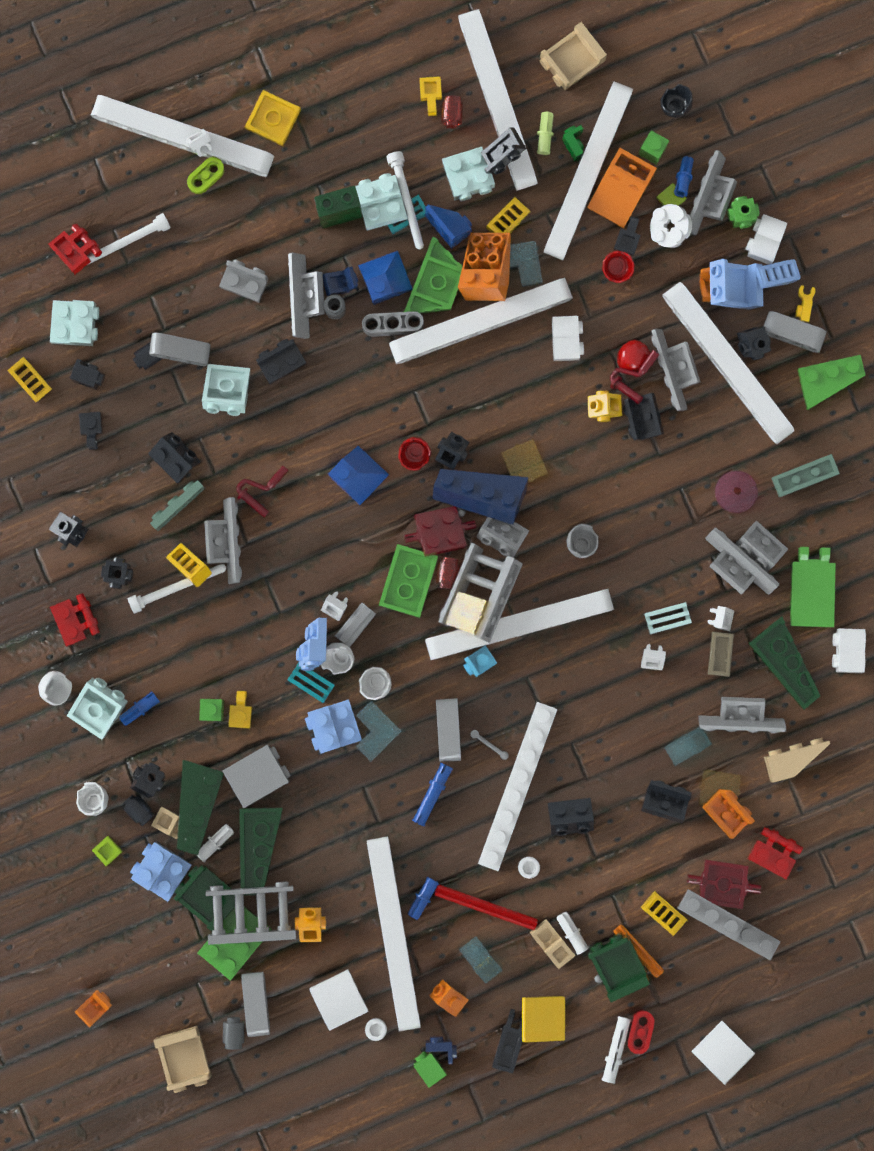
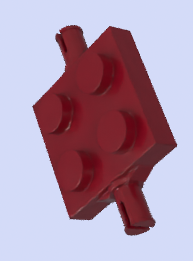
M455 506L415 514L416 533L404 534L405 543L418 541L422 546L424 557L466 548L464 531L476 529L475 520L462 523Z
M705 859L701 876L689 874L687 878L696 879H687V883L699 885L701 897L718 906L743 909L744 898L747 892L756 894L761 892L760 890L752 889H761V885L748 884L749 866Z

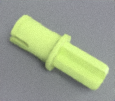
M551 112L541 113L540 131H537V135H539L537 154L550 155L551 137L554 136L552 132L554 115Z

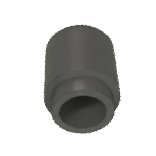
M330 295L324 301L325 313L329 318L336 320L344 316L346 306L342 297ZM333 306L339 307L338 310H331Z
M227 1017V1021L223 1022V1043L225 1044V1049H242L245 1022L240 1021V1017Z

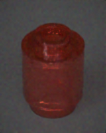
M445 96L442 102L441 123L446 128L455 129L458 125L462 124L463 103L459 96Z
M442 557L438 565L436 583H440V588L452 589L460 569L458 559Z

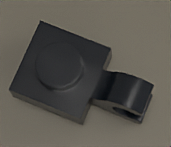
M631 216L627 230L620 229L614 247L615 251H623L634 256L641 236L635 233L639 222L638 218Z
M101 412L79 413L81 436L87 435V448L89 450L98 449L97 434H103Z

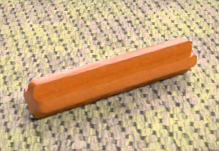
M622 924L614 929L615 934L622 933V935L628 933L643 965L654 977L657 978L664 972V969Z

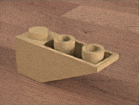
M823 738L811 740V745L803 747L802 743L789 746V751L782 752L781 749L769 751V756L764 757L770 781L777 782L795 777L830 745V741H823Z

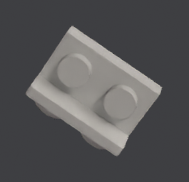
M227 260V268L219 287L259 303L268 282L265 271L253 267V270L246 268V264L238 260H233V262Z
M487 517L477 538L483 544L490 545L498 550L502 555L514 558L529 530L515 522L512 525Z
M757 521L735 543L766 572L788 550L786 546Z

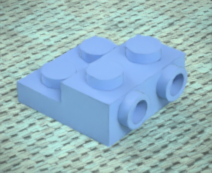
M317 618L305 629V640L307 641L301 644L296 651V660L299 661V667L303 671H313L314 668L319 667V665L326 661L327 618Z
M349 699L308 712L309 717L305 718L308 730L313 729L315 738H312L315 751L319 750L320 754L362 740Z
M154 842L153 845L149 843L142 853L145 856L142 862H136L130 871L133 874L131 879L168 902L192 864L158 842Z

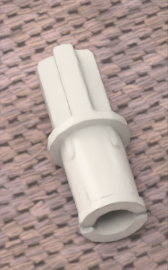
M225 824L212 837L209 836V840L200 848L197 856L203 862H206L234 834L232 828Z
M568 912L560 914L557 920L566 934L565 938L570 940L577 955L586 951L589 947L579 932L580 928L575 926Z

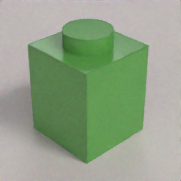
M651 130L638 155L657 165L668 146L669 140Z
M200 699L199 720L224 721V700Z
M424 1051L415 1058L414 1068L428 1088L447 1075V1072L433 1052L427 1054Z

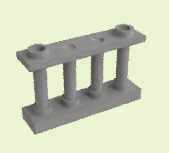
M471 543L465 552V559L445 607L440 612L438 622L450 628L453 621L475 630L474 636L490 643L523 564L509 556L506 557L504 562L482 555L484 549ZM478 562L500 570L497 581L493 582L473 574ZM470 582L492 590L487 602L465 594ZM461 602L484 610L481 620L475 621L457 614Z
M276 882V886L239 889H223V886H210V890H206V896H213L214 930H212V934H208V945L296 939L295 929H291V925H288L287 891H293V885H289V882ZM278 892L280 920L278 930H269V927H267L265 893ZM256 893L258 927H256V931L247 932L244 919L243 894ZM235 894L236 929H234V933H225L222 917V895Z

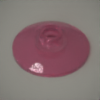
M730 471L724 474L718 480L715 487V497L718 504L724 510L731 513L747 511L754 505L758 495L756 482L749 474L742 471ZM735 487L741 489L740 495L734 493Z

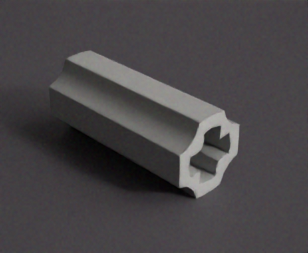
M361 603L335 636L350 647L375 617L376 613Z

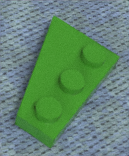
M861 355L797 369L807 410L865 376Z

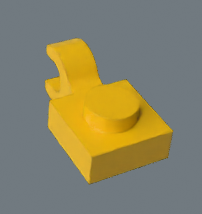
M441 77L419 78L421 101H427L428 116H437L436 100H442Z
M801 285L798 295L802 299V303L797 306L795 317L800 321L808 323L815 288L812 287L810 294L806 295L803 292L804 286Z
M237 691L236 706L230 705L229 727L251 728L252 707L246 706L247 691Z

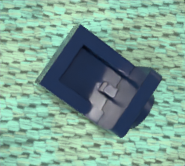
M352 266L347 267L343 271L325 273L323 275L327 296L349 293L358 286V278Z
M442 1036L430 1037V1040H426V1052L448 1051V1064H453V1058H457L456 1045H452V1040H443Z

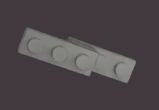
M689 889L678 906L679 910L768 960H771L781 942Z

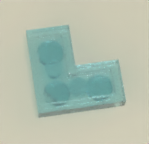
M535 241L510 245V268L518 267L521 287L543 283Z
M372 701L356 715L371 730L356 746L370 761L402 732Z

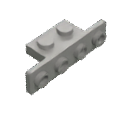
M715 150L714 155L709 160L708 171L702 178L701 189L694 199V207L690 214L692 220L691 234L697 235L703 217L723 221L737 181L733 178L720 176L726 158L718 150Z
M292 252L288 254L292 336L307 339L310 337L309 317L325 314L323 274L319 271L306 273V256Z
M651 330L653 335L651 336L652 343L659 353L658 362L666 375L664 376V381L672 394V405L677 411L687 410L682 389L700 383L688 342L668 348L663 330Z
M230 497L223 500L224 520L204 521L207 564L227 563L228 584H236L240 582L242 577V569L239 566L241 550L237 540L239 526L236 524L238 506L235 503V498Z
M714 528L705 539L721 552L711 563L710 567L740 594L745 592L752 582L757 584L768 595L779 586V583L772 575L762 569L755 560H752L722 531Z
M721 697L720 716L700 715L698 718L700 729L706 731L719 729L729 732L747 730L751 733L758 731H768L770 733L786 732V724L783 718H764L765 698Z

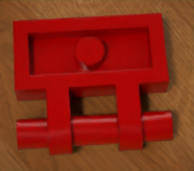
M74 224L71 227L74 233L70 236L63 231L48 244L74 275L91 262L87 257L88 254L93 253L95 257H99L102 254L99 244L95 240H91L88 232L78 224ZM79 241L85 244L81 248L76 244Z
M84 593L76 596L79 603L76 606H73L71 599H68L50 607L66 647L87 639L84 630L89 629L92 636L100 633L97 626L99 623L97 618L93 617L90 610L91 604L89 600H86ZM80 611H82L86 620L82 624L77 615Z
M764 827L761 835L767 837L766 842L763 843L757 840L747 859L787 880L796 862L789 855L792 851L800 854L803 847L796 844L797 841L794 839H787L781 836L779 831ZM774 842L785 847L782 853L772 848Z

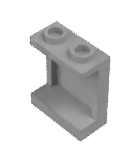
M266 745L223 770L243 808L248 807L290 782L288 778L291 775L286 766L281 767L277 759L280 758V755L274 746L270 748L269 745Z

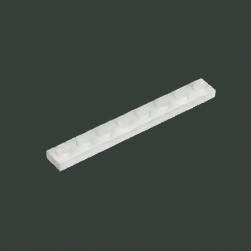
M539 702L536 703L478 862L482 866L499 871L557 709Z

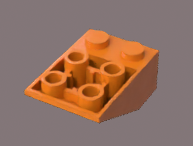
M619 148L587 208L624 228L655 175L657 168Z
M470 233L458 289L465 301L506 300L510 274V233Z

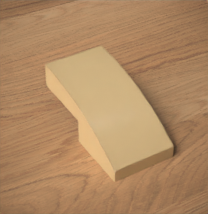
M161 807L151 826L177 839L179 815Z
M547 919L540 923L535 930L529 932L558 969L575 956Z

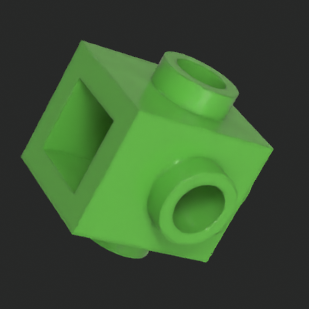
M746 196L735 198L731 203L729 209H727L729 221H732L733 228L740 227V229L753 226L752 224L755 223L757 216H759L758 204H754L753 198L747 199ZM747 209V213H743L741 210Z

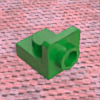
M575 125L564 131L565 134L562 138V142L574 162L581 159L584 153L582 142L579 138L575 139L582 134L584 129L582 125L578 127Z

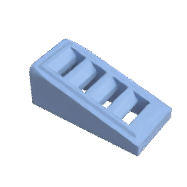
M794 259L755 268L761 289L791 284L800 279V273Z

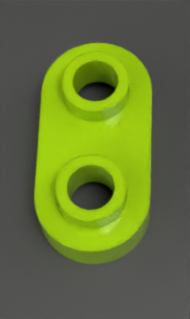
M210 157L194 170L187 179L190 191L195 194H202L219 180L224 174L222 161L216 157ZM212 167L218 168L215 173L210 171ZM197 181H202L200 187L195 186Z

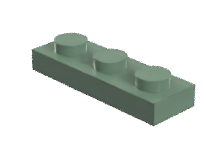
M832 454L774 476L771 479L780 498L840 473Z
M198 480L195 483L193 481L189 482L183 488L184 493L179 497L177 495L174 496L167 503L169 506L164 511L159 510L152 516L153 521L150 524L159 531L205 489Z

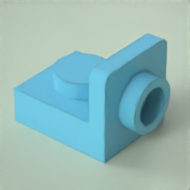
M485 645L464 659L466 663L463 666L470 676L474 674L477 677L496 665L497 662Z

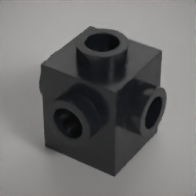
M765 326L752 327L737 333L738 347L743 357H752V360H757L765 357L764 353L771 351V340L766 333Z
M451 431L447 438L443 437L437 447L440 451L435 460L454 470L459 461H465L469 454V451L466 449L470 442Z
M61 511L49 528L50 531L58 535L56 540L66 546L70 543L75 547H78L80 542L83 541L89 529L82 526L84 521L75 515H72L70 518Z
M113 558V561L106 560V564L102 566L101 578H103V582L109 584V588L122 589V585L128 586V581L132 582L133 569H130V564L125 563L126 559ZM118 570L122 571L120 578H116L115 573Z
M146 763L141 765V767L137 766L132 775L134 780L130 789L147 798L153 797L155 792H159L165 782L162 778L165 773L160 771L161 768L154 763Z

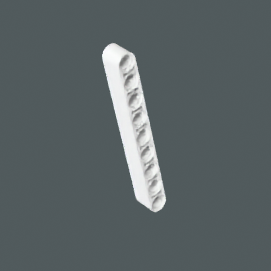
M479 9L458 15L459 23L498 137L508 128L514 127L524 143ZM526 149L521 153V157L518 160L508 164L517 191L537 184L535 172Z
M615 81L613 82L543 253L564 260L633 92L632 88Z
M102 95L97 96L91 113L93 118L197 154L195 150L192 151L185 139L202 129ZM206 131L211 139L208 143L211 145L212 151H209L207 146H202L200 148L202 156L207 158L216 157L224 164L267 177L274 159L272 154Z
M558 279L507 298L505 301L496 302L390 342L389 346L396 364H401L566 303L573 299L566 279Z
M679 282L662 294L668 306L772 441L778 444L792 434L794 428L687 288Z
M609 589L500 618L490 643L474 636L475 630L469 627L425 639L430 660L609 612L614 610Z
M389 838L367 840V847L399 1031L421 1028Z

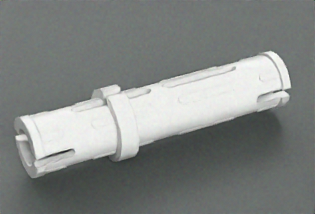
M618 1016L609 1055L605 1058L607 1063L602 1078L605 1082L615 1084L619 1065H622L623 1061L621 1056L631 1019Z

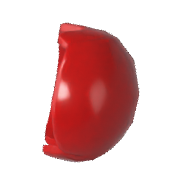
M613 251L603 260L602 271L608 280L614 283H623L633 275L635 264L628 253Z
M631 340L625 343L617 353V364L619 367L639 372V368L650 354L647 345L639 340Z
M410 437L399 447L398 458L401 465L406 469L417 471L429 462L431 449L428 443L421 437Z

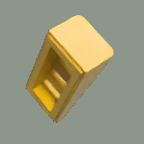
M514 197L488 223L486 229L491 233H511L530 213V210ZM514 205L523 212L521 215L512 208ZM508 211L517 218L515 221L506 214ZM504 217L511 225L508 226L501 219ZM497 223L505 229L504 232L496 226Z
M22 357L7 370L35 402H38L52 390L25 357ZM25 364L27 368L17 375L15 372ZM31 371L33 375L23 382L21 378ZM35 378L39 380L31 388L27 387V385ZM42 384L44 388L34 395L33 391Z
M182 543L166 557L196 587H199L212 574L207 565ZM184 552L186 553L179 561H176Z
M655 891L641 906L647 914L673 936L687 921L683 915ZM659 900L660 904L652 912L650 908ZM663 906L667 907L659 917L656 916ZM671 911L673 913L672 916L664 923L662 920ZM678 917L680 920L671 929L669 925Z

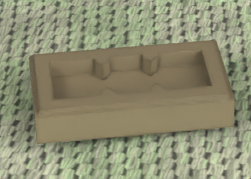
M712 632L707 675L730 677L734 634Z

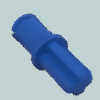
M684 156L682 158L680 171L676 174L677 183L674 194L677 197L683 198L688 195L689 184L693 179L691 171L694 160L692 157Z
M151 691L137 703L133 702L135 705L120 715L119 719L127 726L140 715L145 716L144 713L160 701Z
M429 877L426 878L420 892L415 894L417 897L408 911L410 917L416 920L420 918L427 903H431L430 898L439 885L438 882Z

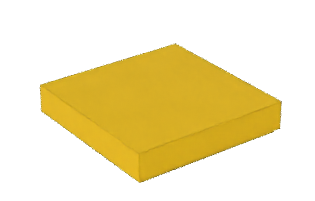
M263 90L245 125V129L280 146H284L301 111V107Z
M564 996L522 997V1042L565 1041Z

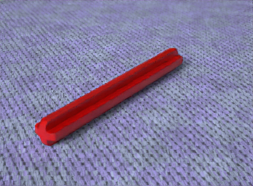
M442 885L436 887L435 896L531 930H535L538 920L536 918Z

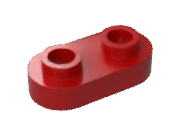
M646 1010L636 1012L632 1018L627 1045L630 1051L635 1054L645 1053L650 1045L655 1021L652 1014ZM642 1017L647 1019L644 1025L639 1024V1019ZM638 1038L641 1039L642 1044L635 1046L634 1041Z

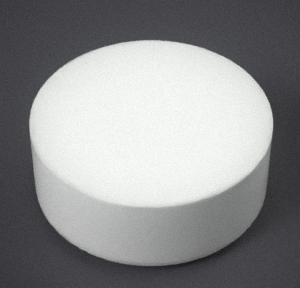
M524 857L518 864V870L523 877L530 879L538 875L540 865L535 858Z
M379 1018L369 1020L365 1027L367 1037L373 1041L383 1039L387 1032L385 1022Z

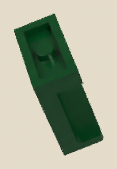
M355 186L314 197L322 229L362 218L361 204Z
M203 864L200 867L195 866L188 874L190 877L189 881L186 884L182 882L176 888L174 893L177 895L174 897V900L179 901L212 931L214 930L213 896H206V890H210V886H223V889L232 888ZM235 894L222 895L223 921L235 907Z
M618 933L610 938V942L604 945L600 942L590 947L591 951L588 952V957L592 960L608 992L607 996L611 1003L650 985L651 979L628 933L625 935Z

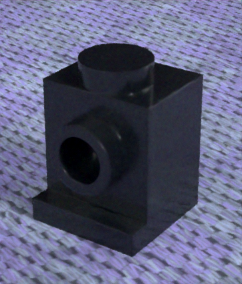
M77 359L70 379L75 383L97 390L98 386H102L105 374L98 371L99 367L90 363H86V366H84V362Z

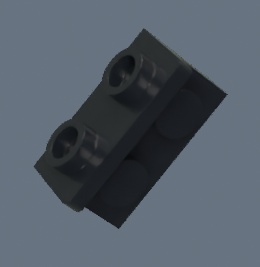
M293 339L282 340L277 344V348L272 351L269 349L263 351L258 355L259 358L256 359L270 385L307 364Z

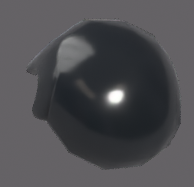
M677 84L675 88H667L660 99L661 109L669 117L681 118L685 116L693 104V95L689 87Z

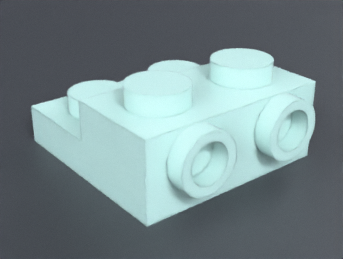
M482 147L442 159L454 200L460 199V201H465L472 198L474 194H488L495 188L492 174H486L484 170L488 165L481 154L483 151Z
M386 173L381 175L379 180L371 182V180L365 179L360 181L358 186H355L367 231L408 219L396 175L391 176V174Z
M53 300L50 343L93 346L94 341H97L98 337L95 320L99 319V307H96V303L94 301L73 300V302Z
M208 364L202 397L203 409H206L211 414L227 411L229 415L238 416L240 413H245L250 368Z
M91 678L86 682L67 717L100 739H104L128 701L124 699L125 695L121 691H112L106 687L107 683L103 679Z

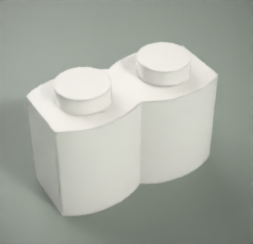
M763 214L761 219L757 218L753 227V231H756L754 239H749L745 249L749 251L747 257L766 264H772L787 223Z
M578 316L552 317L554 361L579 360L580 355H584V344L579 342V334H583V322L578 321Z
M839 628L837 633L833 634V646H836V655L832 657V666L836 667V672H865V629Z

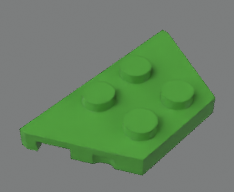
M432 237L404 312L429 313L448 311L453 306L459 290L458 284L462 265L453 258L452 254L435 237Z

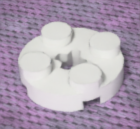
M668 204L657 208L653 212L650 223L651 238L659 245L675 248L680 246L685 238L687 239L690 236L692 220L682 207ZM670 221L675 224V227L671 228V232L667 228Z

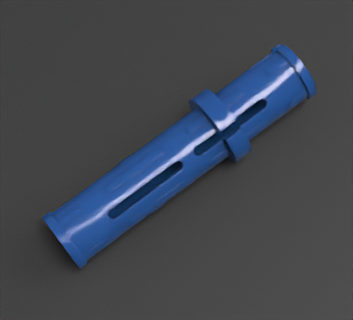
M440 763V767L434 779L430 780L429 783L431 785L412 821L425 826L441 791L446 788L444 785L453 770L452 767Z

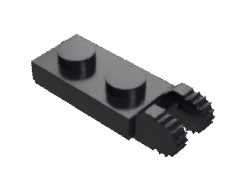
M514 1009L509 1011L492 1064V1068L512 1074L522 1044V1015L519 1029L511 1027L515 1017Z

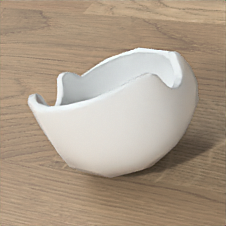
M331 643L326 647V661L321 664L322 669H329L333 674L346 673L352 668L355 660L352 650L343 643Z
M379 667L365 670L359 679L360 693L365 698L371 700L384 698L389 693L392 685L389 673Z
M59 671L48 672L41 679L38 688L39 695L44 701L54 706L61 705L67 701L71 694L72 682L65 677L66 675Z
M86 782L84 787L77 791L76 804L79 811L85 815L97 816L106 809L109 797L106 789L100 784Z

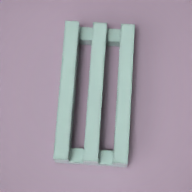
M686 602L644 614L650 634L692 623ZM680 608L683 609V612L673 614L655 620L650 619V617L654 615L662 614ZM685 616L684 621L655 629L652 627L653 624Z

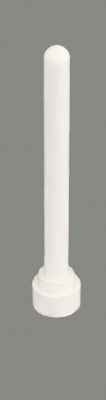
M400 151L393 152L386 156L387 162L395 171L415 247L422 249L424 244L402 168L405 161L404 156Z
M164 213L156 216L153 223L101 248L102 254L99 257H95L93 253L87 255L91 261L89 264L156 230L164 232L171 227Z
M220 564L210 568L212 574L208 578L225 572L226 566ZM186 578L143 597L141 595L129 597L128 602L135 614L142 611L146 604L194 584Z

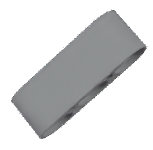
M414 311L369 314L362 320L364 333L372 337L410 335L421 331L424 326L422 315ZM416 318L420 321L418 327H411L408 324L409 320ZM392 319L397 320L399 325L397 328L391 329L387 326L388 321ZM369 321H375L378 326L374 330H369L366 324Z
M773 311L768 312L764 323L766 333L770 337L817 353L820 352L827 333L822 328Z
M152 333L149 355L198 366H208L211 344L163 333Z
M457 698L437 699L439 761H461Z
M264 972L242 974L247 1036L270 1035Z

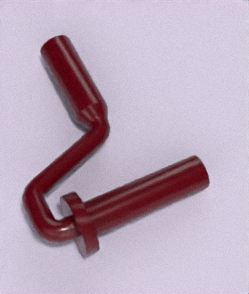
M652 350L639 368V372L616 368L610 375V381L612 382L610 388L613 390L618 389L637 404L641 403L643 397L624 384L622 377L617 376V374L620 372L641 377L648 372L659 354Z
M282 465L268 481L267 486L249 479H242L236 486V491L239 494L237 499H243L264 518L269 511L247 492V487L244 490L241 488L245 484H249L264 491H269L280 482L289 470Z

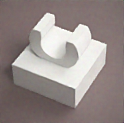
M204 129L185 139L192 151L195 150L199 157L202 156L200 152L202 146H207L208 150L212 151V147L208 143L211 139Z
M334 592L333 595H328L321 611L340 621L347 608L348 598L340 601L336 598L338 592Z
M718 606V609H710V612L716 614V618L713 621L708 620V623L714 625L715 628L730 631L734 610Z
M648 644L643 652L641 668L662 670L666 652L663 651L662 646L658 647V651L651 650V645Z

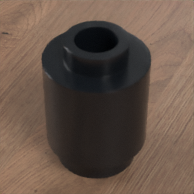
M151 342L134 352L136 357L133 358V361L139 369L143 367L145 371L162 360V358L149 355Z
M132 794L123 803L125 805L123 810L136 824L139 823L142 827L154 817L153 809L140 795L135 797Z

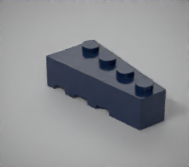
M440 469L433 486V500L514 525L527 491L529 477Z

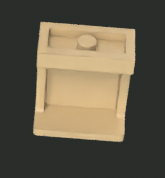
M580 22L569 35L547 51H541L540 63L545 70L549 69L554 75L552 78L558 87L562 86L564 90H567L605 62L607 54L584 24Z
M198 1026L154 1039L155 1048H158L167 1080L168 1091L173 1090L174 1093L186 1090L187 1085L194 1084L195 1087L207 1084V1080L212 1075Z

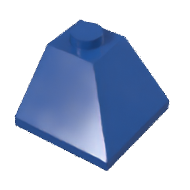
M432 205L425 207V217L451 249L472 232V224L465 215L462 217L458 212Z
M398 251L358 265L373 305L413 290Z
M359 446L342 458L328 473L329 477L359 505L389 476Z

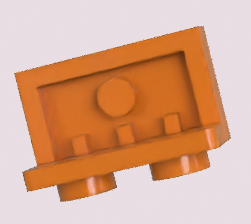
M719 789L702 808L730 839H734L747 824H753L755 820L751 817L752 812L746 806L740 805L737 801L738 797L734 792Z

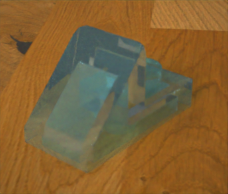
M699 726L666 745L664 749L674 766L689 757L698 754L712 743L704 730L700 729Z
M476 936L459 949L473 967V970L485 983H488L503 971Z

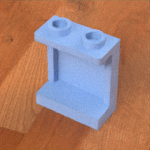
M727 259L710 262L711 305L747 310L762 307L763 288L761 289L755 271V268L762 266V264L755 263L747 266L728 263Z

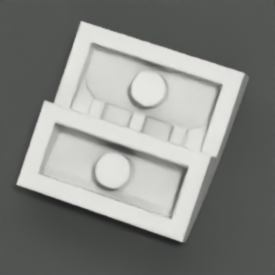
M349 970L309 988L329 1031L368 1012L367 1006Z
M723 1021L691 1051L724 1085L755 1055Z

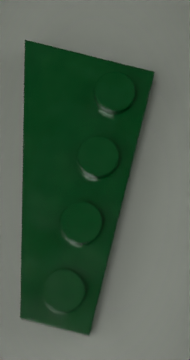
M782 616L748 643L803 710L820 697L819 691L803 662L800 652L797 650Z
M182 760L177 849L198 855L224 773L186 760Z
M240 808L241 888L265 887L283 808ZM256 893L243 894V896H245V895H256Z

